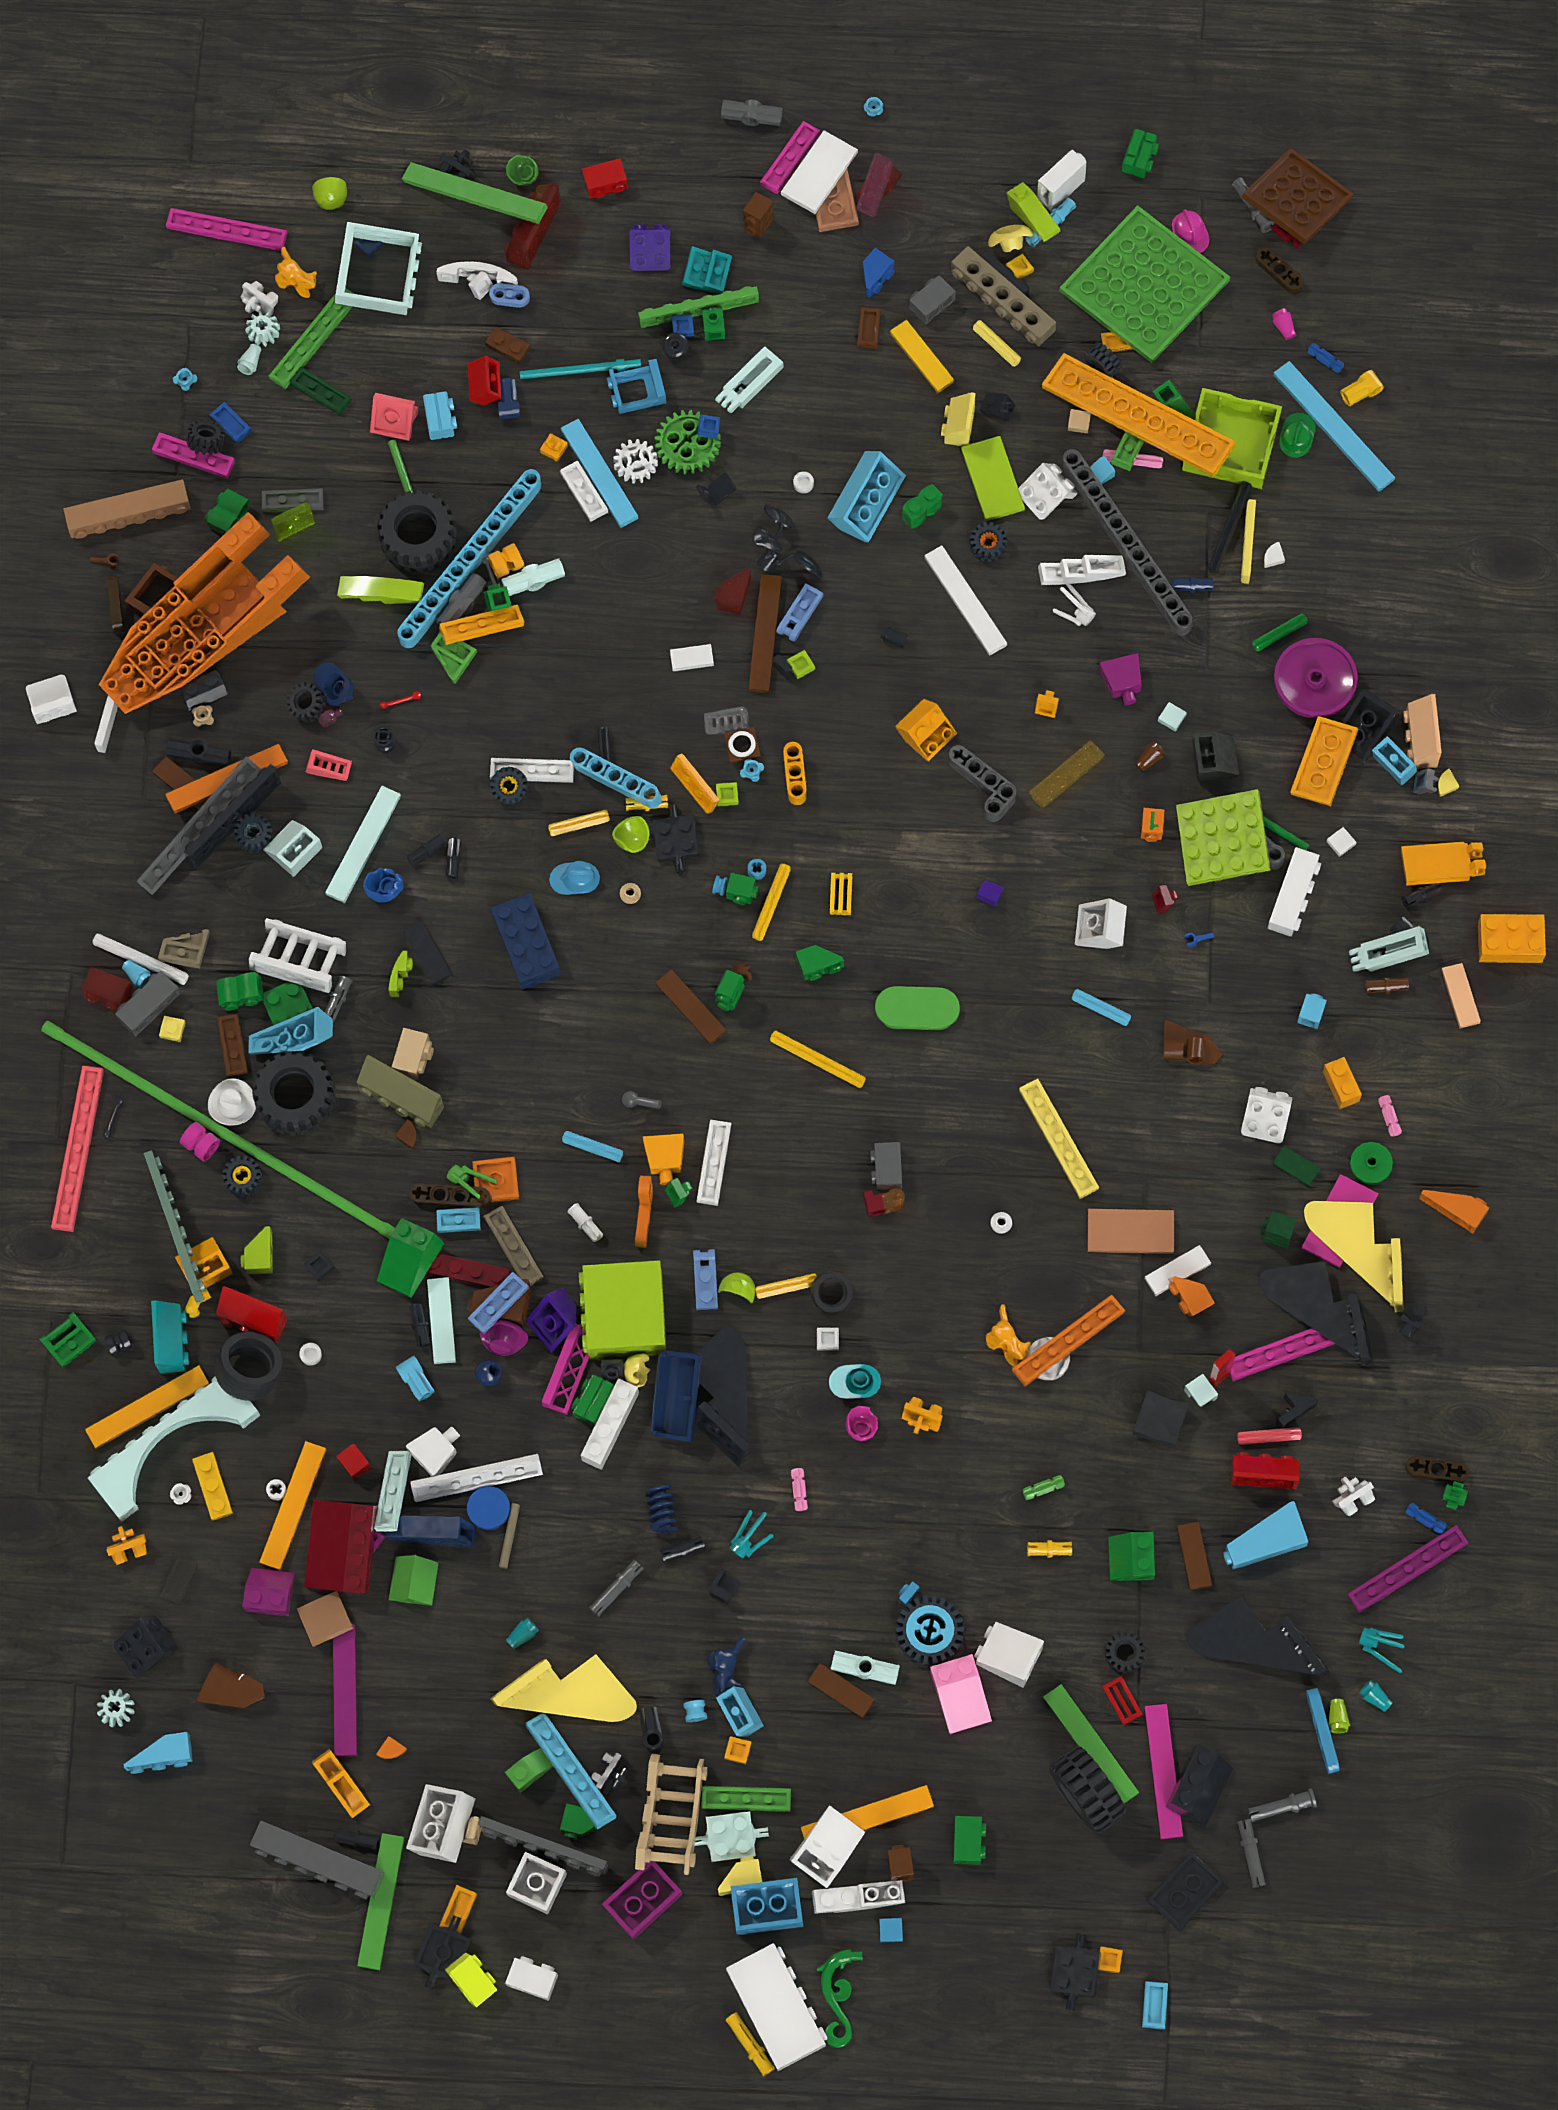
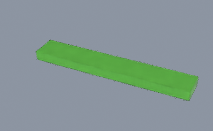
M345 288V293L354 294ZM335 294L270 373L269 379L286 389L299 369L306 365L353 306L336 304Z
M1062 1684L1043 1697L1076 1745L1085 1749L1094 1761L1097 1762L1113 1784L1124 1804L1139 1794L1136 1787Z
M382 1833L376 1868L385 1874L375 1897H370L358 1967L380 1970L405 1839L402 1836Z

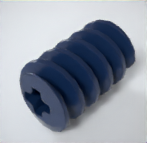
M670 1485L656 1486L645 1492L646 1497L649 1498L646 1501L647 1505L651 1506L648 1509V1513L652 1515L649 1517V1522L654 1523L650 1526V1530L653 1532L668 1533L678 1530V1527L671 1526L677 1520L670 1518V1515L675 1514V1510L669 1509L670 1506L674 1505V1502L667 1500L673 1496V1493L666 1492V1490L672 1488Z

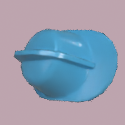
M576 861L560 864L555 867L550 874L549 881L554 891L559 894H584L596 889L599 884L600 875L592 864Z

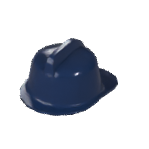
M326 662L317 667L313 678L314 685L325 693L326 701L330 705L337 706L354 698L352 695L354 686L351 679L336 665Z

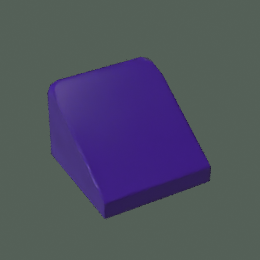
M985 880L978 890L976 899L996 907L1004 887Z

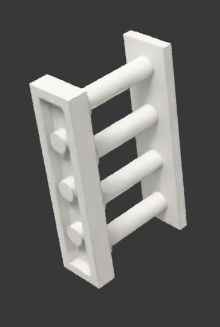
M266 918L265 931L269 935L261 953L251 952L249 969L329 993L332 987V978L328 973L336 954L345 956L346 942L337 937H328L284 924L279 920ZM277 936L289 939L281 959L278 960L268 957ZM297 942L309 945L300 965L288 963ZM316 948L328 951L320 971L308 969Z

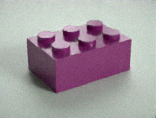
M650 1861V1863H646L644 1870H638L602 1905L631 1939L634 1940L683 1894L656 1862Z

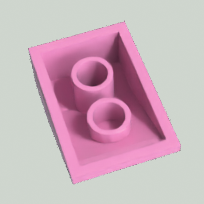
M972 1654L930 1667V1674L949 1734L992 1722Z

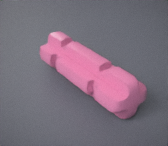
M1382 1096L1378 1102L1380 1107L1383 1108L1382 1113L1386 1125L1389 1126L1390 1136L1400 1135L1402 1130L1400 1125L1397 1124L1398 1119L1394 1107L1391 1106L1390 1096Z
M795 1468L791 1470V1476L794 1479L792 1485L794 1499H796V1502H794L795 1510L804 1511L808 1508L807 1500H805L807 1496L805 1480H803L804 1470L802 1468Z

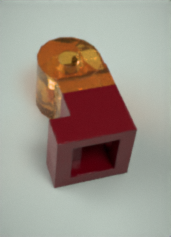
M893 1188L888 1193L874 1196L872 1190L864 1192L863 1199L868 1217L900 1210L905 1202L904 1192L898 1188Z

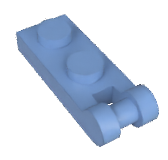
M805 584L779 624L776 632L780 635L785 634L789 637V640L795 642L823 598V593ZM789 623L795 625L794 629L788 627Z
M709 1249L708 1252L693 1250L696 1310L718 1309L715 1249ZM709 1260V1266H701L700 1261Z

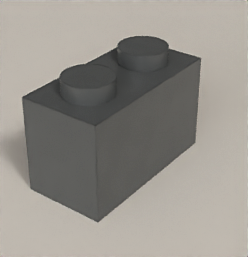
M938 275L935 279H930L921 291H916L911 295L909 309L926 325L955 301L956 291Z
M900 1142L874 1143V1150H870L871 1163H875V1171H871L872 1183H876V1190L902 1189Z

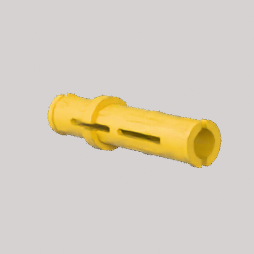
M735 2012L725 2021L749 2054V2060H753L763 2077L772 2072L775 2067L766 2057L764 2048L760 2047L738 2013Z

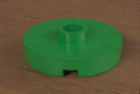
M1363 1143L1351 1155L1350 1169L1354 1177L1364 1184L1374 1185L1383 1182L1392 1171V1156L1387 1148L1379 1143ZM1368 1160H1374L1375 1165H1370Z

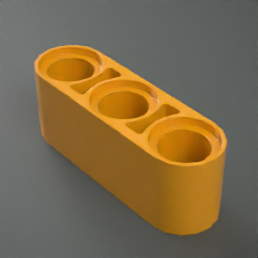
M789 742L785 745L783 751L787 794L791 804L801 805L805 802L807 796L803 753L798 743ZM795 751L798 753V755L795 757H790L788 753ZM792 771H798L800 772V775L791 776L790 773ZM795 790H799L802 792V794L799 796H795L792 794V792Z

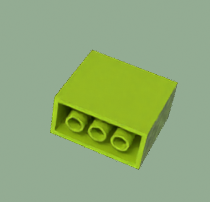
M660 1261L583 1265V1272H579L581 1291H584V1293H580L582 1312L585 1311V1314H581L583 1332H586V1335H582L584 1353H588L589 1360L604 1359V1357H629L643 1353L652 1356L659 1355L662 1350H666L663 1282Z

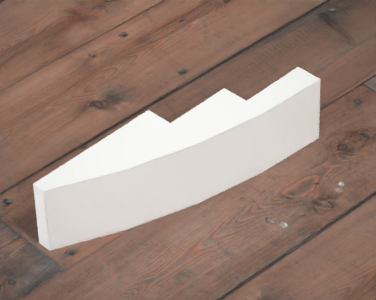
M1084 555L1082 559H1062L1060 563H1040L1038 566L1041 585L1085 583L1125 576L1126 574L1123 556Z

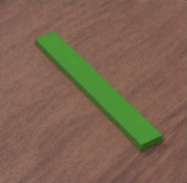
M412 162L402 177L404 183L539 224L548 208L545 203Z

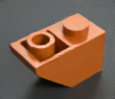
M1177 1276L1168 1279L1170 1282L1168 1287L1174 1296H1178L1180 1300L1178 1304L1184 1315L1194 1316L1215 1304L1204 1284Z

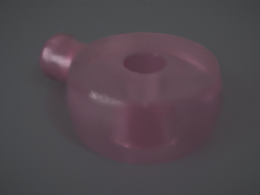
M340 709L325 711L318 719L320 725L323 727L330 726L338 716L342 715V711Z

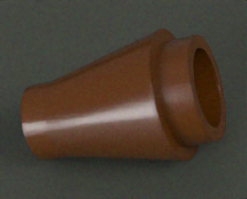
M1152 741L1150 744L1148 743L1135 765L1144 772L1163 758L1164 749L1155 741Z

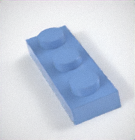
M512 1272L468 1317V1320L485 1334L529 1289V1286Z

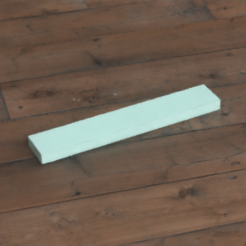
M381 786L325 892L327 896L343 903L346 902L401 797L399 793Z

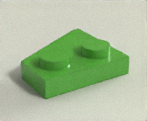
M441 632L431 644L434 654L452 682L456 684L476 655L477 650L463 641L445 645Z

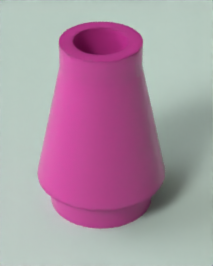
M1286 308L1272 314V322L1284 336L1285 340L1296 336L1291 314Z

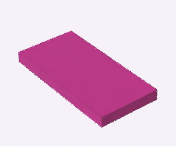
M1340 1174L1326 1201L1374 1204L1378 1193ZM1310 1231L1301 1249L1340 1269L1343 1260Z

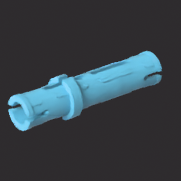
M1066 198L1060 206L1051 211L1050 216L1057 225L1062 223L1065 217L1076 208L1074 201ZM1032 231L1034 235L1032 237L1027 236L1025 239L1030 246L1035 247L1042 239Z

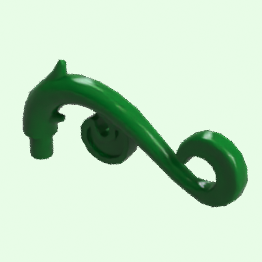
M851 1949L839 1951L817 1968V1971H822L821 1987L826 2002L841 2020L846 2031L843 2037L838 2038L834 2035L833 2030L839 2023L834 2021L827 2026L825 2030L826 2041L829 2045L836 2048L846 2046L852 2038L850 2022L838 2002L845 2001L850 1997L852 1987L847 1980L839 1979L834 1985L839 1987L840 1991L835 1993L831 1986L832 1976L837 1967L840 1966V1969H843L846 1963L862 1960V1951L851 1952Z

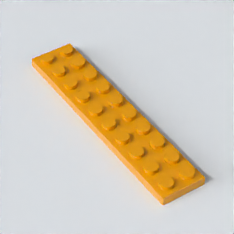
M1063 353L1042 383L1043 389L1213 477L1236 446L1234 440Z

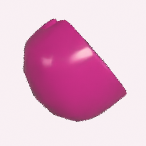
M857 1406L851 1409L846 1417V1431L855 1440L867 1441L873 1438L878 1430L877 1416L870 1411L869 1407Z

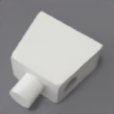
M452 1426L443 1434L434 1427L407 1444L406 1448L430 1476L434 1477L440 1475L457 1452L452 1443L460 1435Z

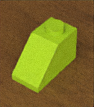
M270 1226L265 1227L244 1248V1255H241V1268H245L247 1274L273 1273V1245Z

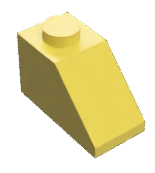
M753 1856L741 1858V1862H737L719 1886V1896L731 1894V1886L762 1882L759 1860L754 1859Z

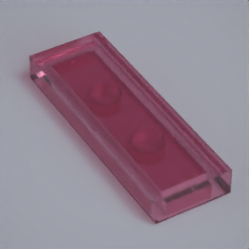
M880 153L874 154L856 207L857 210L871 217H876L895 160Z

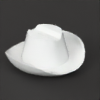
M227 1079L219 1083L211 1092L208 1100V1110L211 1117L217 1122L228 1126L247 1122L256 1110L251 1087L239 1079Z

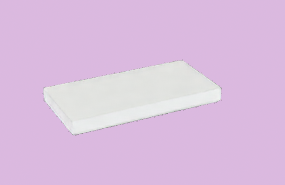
M823 131L781 191V195L815 214L858 153V149Z

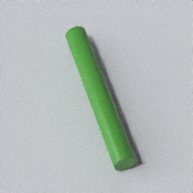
M390 440L388 445L404 491H411L414 494L396 440Z

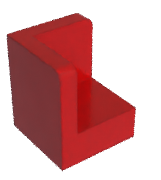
M355 1444L350 1445L336 1456L353 1480H356L371 1468L369 1462Z

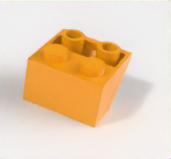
M923 699L895 726L903 739L926 761L931 760L957 734L939 706L926 699Z
M213 1237L191 1248L193 1256H190L191 1262L195 1261L199 1270L196 1277L197 1279H202L205 1289L233 1274ZM178 1255L175 1257V1259L186 1277L183 1265Z

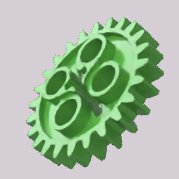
M681 410V416L674 412V419L667 416V424L660 423L662 429H657L658 436L655 437V442L657 443L655 444V449L658 450V458L663 457L662 463L668 462V469L675 466L676 473L683 469L684 474L687 473L688 469L694 474L695 468L702 472V465L709 468V460L715 462L714 455H719L718 448L721 447V442L719 441L721 439L720 434H718V438L697 435L699 411L696 415H693L692 410H690L688 415H685V412ZM686 427L694 428L692 431L685 430ZM671 439L678 440L676 443H670L669 441ZM700 441L707 442L705 445L697 444ZM684 453L691 454V456L687 458L683 457L682 455Z

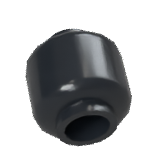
M678 332L668 334L662 344L665 355L674 360L684 357L689 348L687 338Z

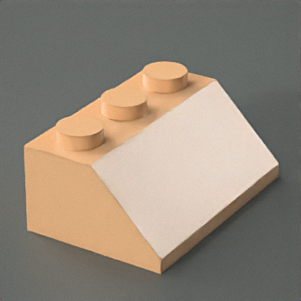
M1431 694L1408 703L1406 711H1403V722L1407 723L1408 730H1405V741L1410 745V750H1407V757L1416 765V769L1436 768L1442 753L1435 694Z

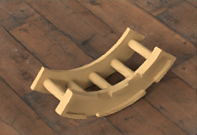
M651 1754L646 1791H651L650 1796H647V1804L644 1806L642 1820L644 1826L643 1832H640L636 1849L635 1869L644 1870L646 1863H650V1861L685 1864L684 1874L688 1875L690 1867H695L696 1854H693L699 1817L702 1780L706 1781L707 1767H704V1759L699 1760L697 1768L664 1765V1763H660V1755ZM663 1774L696 1777L695 1794L663 1791L661 1788H657L658 1777ZM663 1799L694 1803L692 1818L658 1815V1812H655L656 1801ZM666 1824L691 1827L689 1840L655 1837V1834H652L653 1825ZM655 1845L684 1848L686 1853L685 1855L651 1852L649 1847L653 1848Z

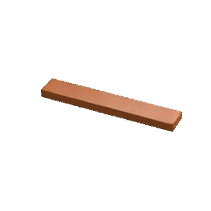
M279 744L248 757L261 769L267 768L270 764L275 768L288 764V760ZM241 761L166 793V798L174 814L207 800Z
M1110 1295L1013 1367L1012 1372L1026 1387L1124 1314V1308L1113 1295Z

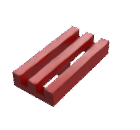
M1122 1676L1102 1686L1123 1726L1143 1715ZM1117 1683H1120L1128 1700L1130 1701L1133 1709L1136 1712L1135 1714L1132 1715L1118 1687L1116 1686ZM1110 1687H1112L1117 1698L1119 1699L1123 1709L1125 1710L1128 1716L1127 1718L1124 1717L1113 1695L1111 1694L1109 1690Z

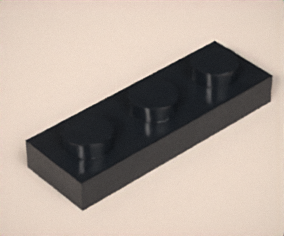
M985 250L980 255V257L1029 298V286L1024 280H1019L1014 276L1013 271L1009 267H1004L994 254L990 255Z

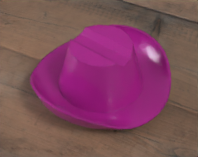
M498 1319L485 1334L479 1330L485 1348L496 1355H512L522 1349L528 1341L527 1333L520 1326L508 1320Z

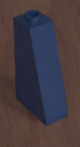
M400 1516L397 1531H384L386 1538L394 1542L473 1548L476 1526L461 1517Z

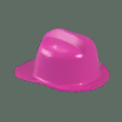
M1185 209L1182 213L1176 215L1172 221L1173 233L1199 253L1204 252L1209 244V235L1199 214Z

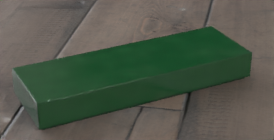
M303 367L299 369L290 381L291 386L338 415L343 413L352 400L350 396Z

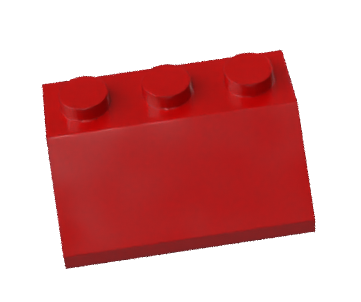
M223 1286L216 1311V1316L220 1320L219 1323L229 1328L232 1325L240 1328L239 1331L242 1333L253 1332L264 1335L277 1343L287 1322L283 1309Z
M1239 1452L1232 1457L1230 1485L1296 1490L1299 1482V1460H1295L1292 1456L1272 1458V1455L1259 1454V1457L1250 1456V1453Z

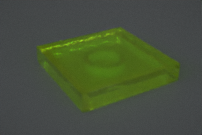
M304 502L271 519L278 542L315 524L308 502Z

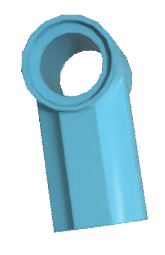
M415 1356L396 1366L401 1378L409 1385L418 1401L427 1399L435 1392L423 1374L424 1371Z

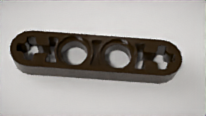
M419 1183L413 1185L409 1190L411 1200L419 1205L486 1208L492 1201L490 1192L483 1187H471L480 1196L483 1193L487 1197L481 1203L477 1198H471V1193L463 1186ZM419 1189H421L423 1193L430 1194V1200L427 1195H420V1199H418L414 1194L418 1193ZM439 1190H444L445 1198L440 1201L436 1200L435 1193ZM460 1191L466 1193V1199L462 1202H458L455 1199L456 1194Z

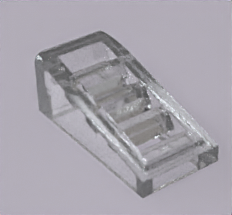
M744 706L704 714L706 734L727 733L750 728L748 711ZM738 716L741 718L740 723H738ZM722 717H724V726H721ZM729 717H732L733 724H730ZM712 718L716 719V727L714 728Z

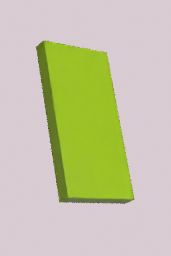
M998 436L961 447L985 521L1025 511V506L1001 437Z

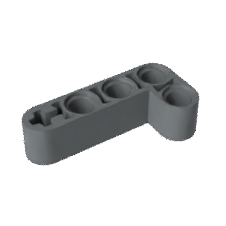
M956 745L950 749L949 765L989 796L984 807L985 818L990 822L999 821L1015 803V786L965 747ZM972 767H976L979 769V771L976 773H972L969 769ZM991 779L994 780L996 783L994 785H988L985 783V781ZM1003 792H1009L1012 794V796L1005 798L1001 794ZM996 807L999 811L992 813L988 809Z

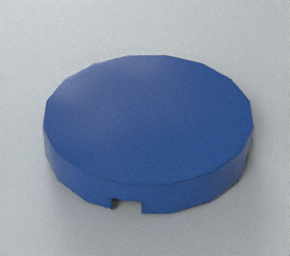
M492 1486L482 1487L469 1497L467 1514L471 1522L478 1528L495 1530L508 1520L510 1502L506 1494L499 1488Z

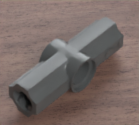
M723 100L721 118L739 120L748 126H757L759 123L780 126L783 108L762 105L757 100H747L745 103Z
M472 573L460 590L457 589L452 594L448 606L436 620L437 623L440 625L441 623L461 619L464 615L467 616L475 606V600L487 586V582L478 574Z

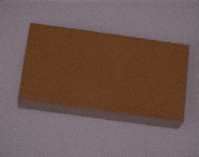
M861 307L857 347L877 349L881 309Z

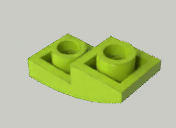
M403 951L400 954L392 970L389 982L390 997H399V990H403V978L400 977H408V971L412 970L413 961L412 958H409L407 951Z

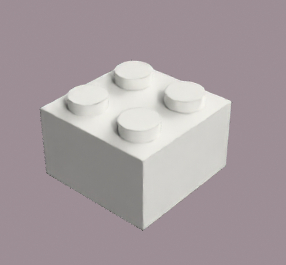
M525 1852L506 1894L517 1901L548 1914L567 1875L566 1870Z

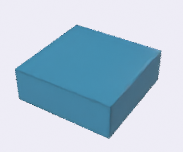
M902 1918L879 1919L880 1942H903Z

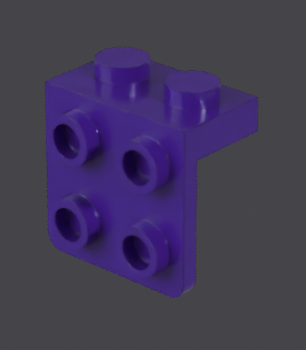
M634 224V228L629 230L631 270H669L671 227H666V224H654V228H646V224Z

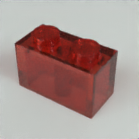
M91 967L81 990L87 1000L94 1003L97 1001L103 1002L106 1007L116 1010L122 1003L127 1001L133 987L129 980Z

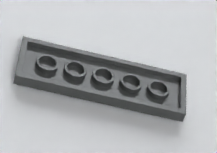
M481 1816L478 1823L481 1831L484 1833L483 1835L494 1840H496V1837L503 1838L504 1843L513 1847H517V1844L522 1845L525 1851L536 1855L538 1851L542 1852L549 1860L558 1862L559 1859L564 1860L567 1866L578 1870L579 1867L586 1868L588 1870L587 1873L600 1877L601 1874L606 1875L609 1869L608 1863L605 1860Z

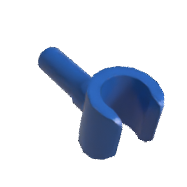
M1212 932L1195 936L1193 933H1187L1184 938L1194 939L1193 942L1187 943L1188 947L1193 948L1197 945V942L1214 938V934Z

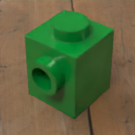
M711 307L707 310H702L705 341L725 339L722 308Z
M500 583L488 586L487 591H483L488 611L512 606L507 586L500 587Z
M731 873L726 890V899L733 900V902L740 905L751 904L752 898H756L759 886H756V879Z

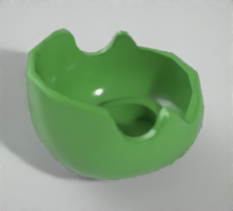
M515 155L508 161L506 166V175L518 186L533 184L539 174L538 165L528 156Z

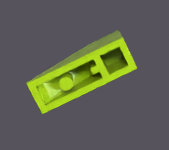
M1022 182L1007 192L1010 209L1044 242L1061 232L1035 193Z

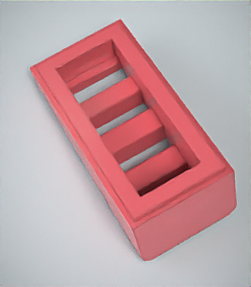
M312 749L305 772L347 781L352 761ZM315 760H319L318 767L314 766ZM324 761L328 762L326 769L322 768ZM332 763L336 764L334 771L330 770ZM340 765H344L342 774L338 773Z

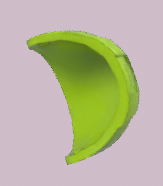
M322 178L312 186L316 203L325 210L340 208L347 198L346 182L340 178Z
M634 816L619 823L613 830L612 836L620 848L636 853L643 850L647 845L649 827L642 817Z
M741 1272L727 1275L721 1281L718 1289L719 1293L721 1291H729L741 1295L749 1300L750 1303H753L756 1294L753 1280Z

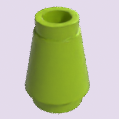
M1333 1699L1330 1705L1328 1727L1332 1733H1345L1348 1731L1350 1722L1344 1700Z

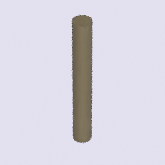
M515 1503L511 1505L499 1567L503 1569L508 1567L520 1505Z

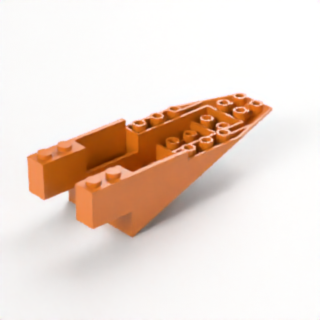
M249 512L174 582L175 586L128 631L99 683V686L125 714L186 685L282 616L287 611L281 604L310 578L299 564L287 555L260 582L242 561L271 534Z

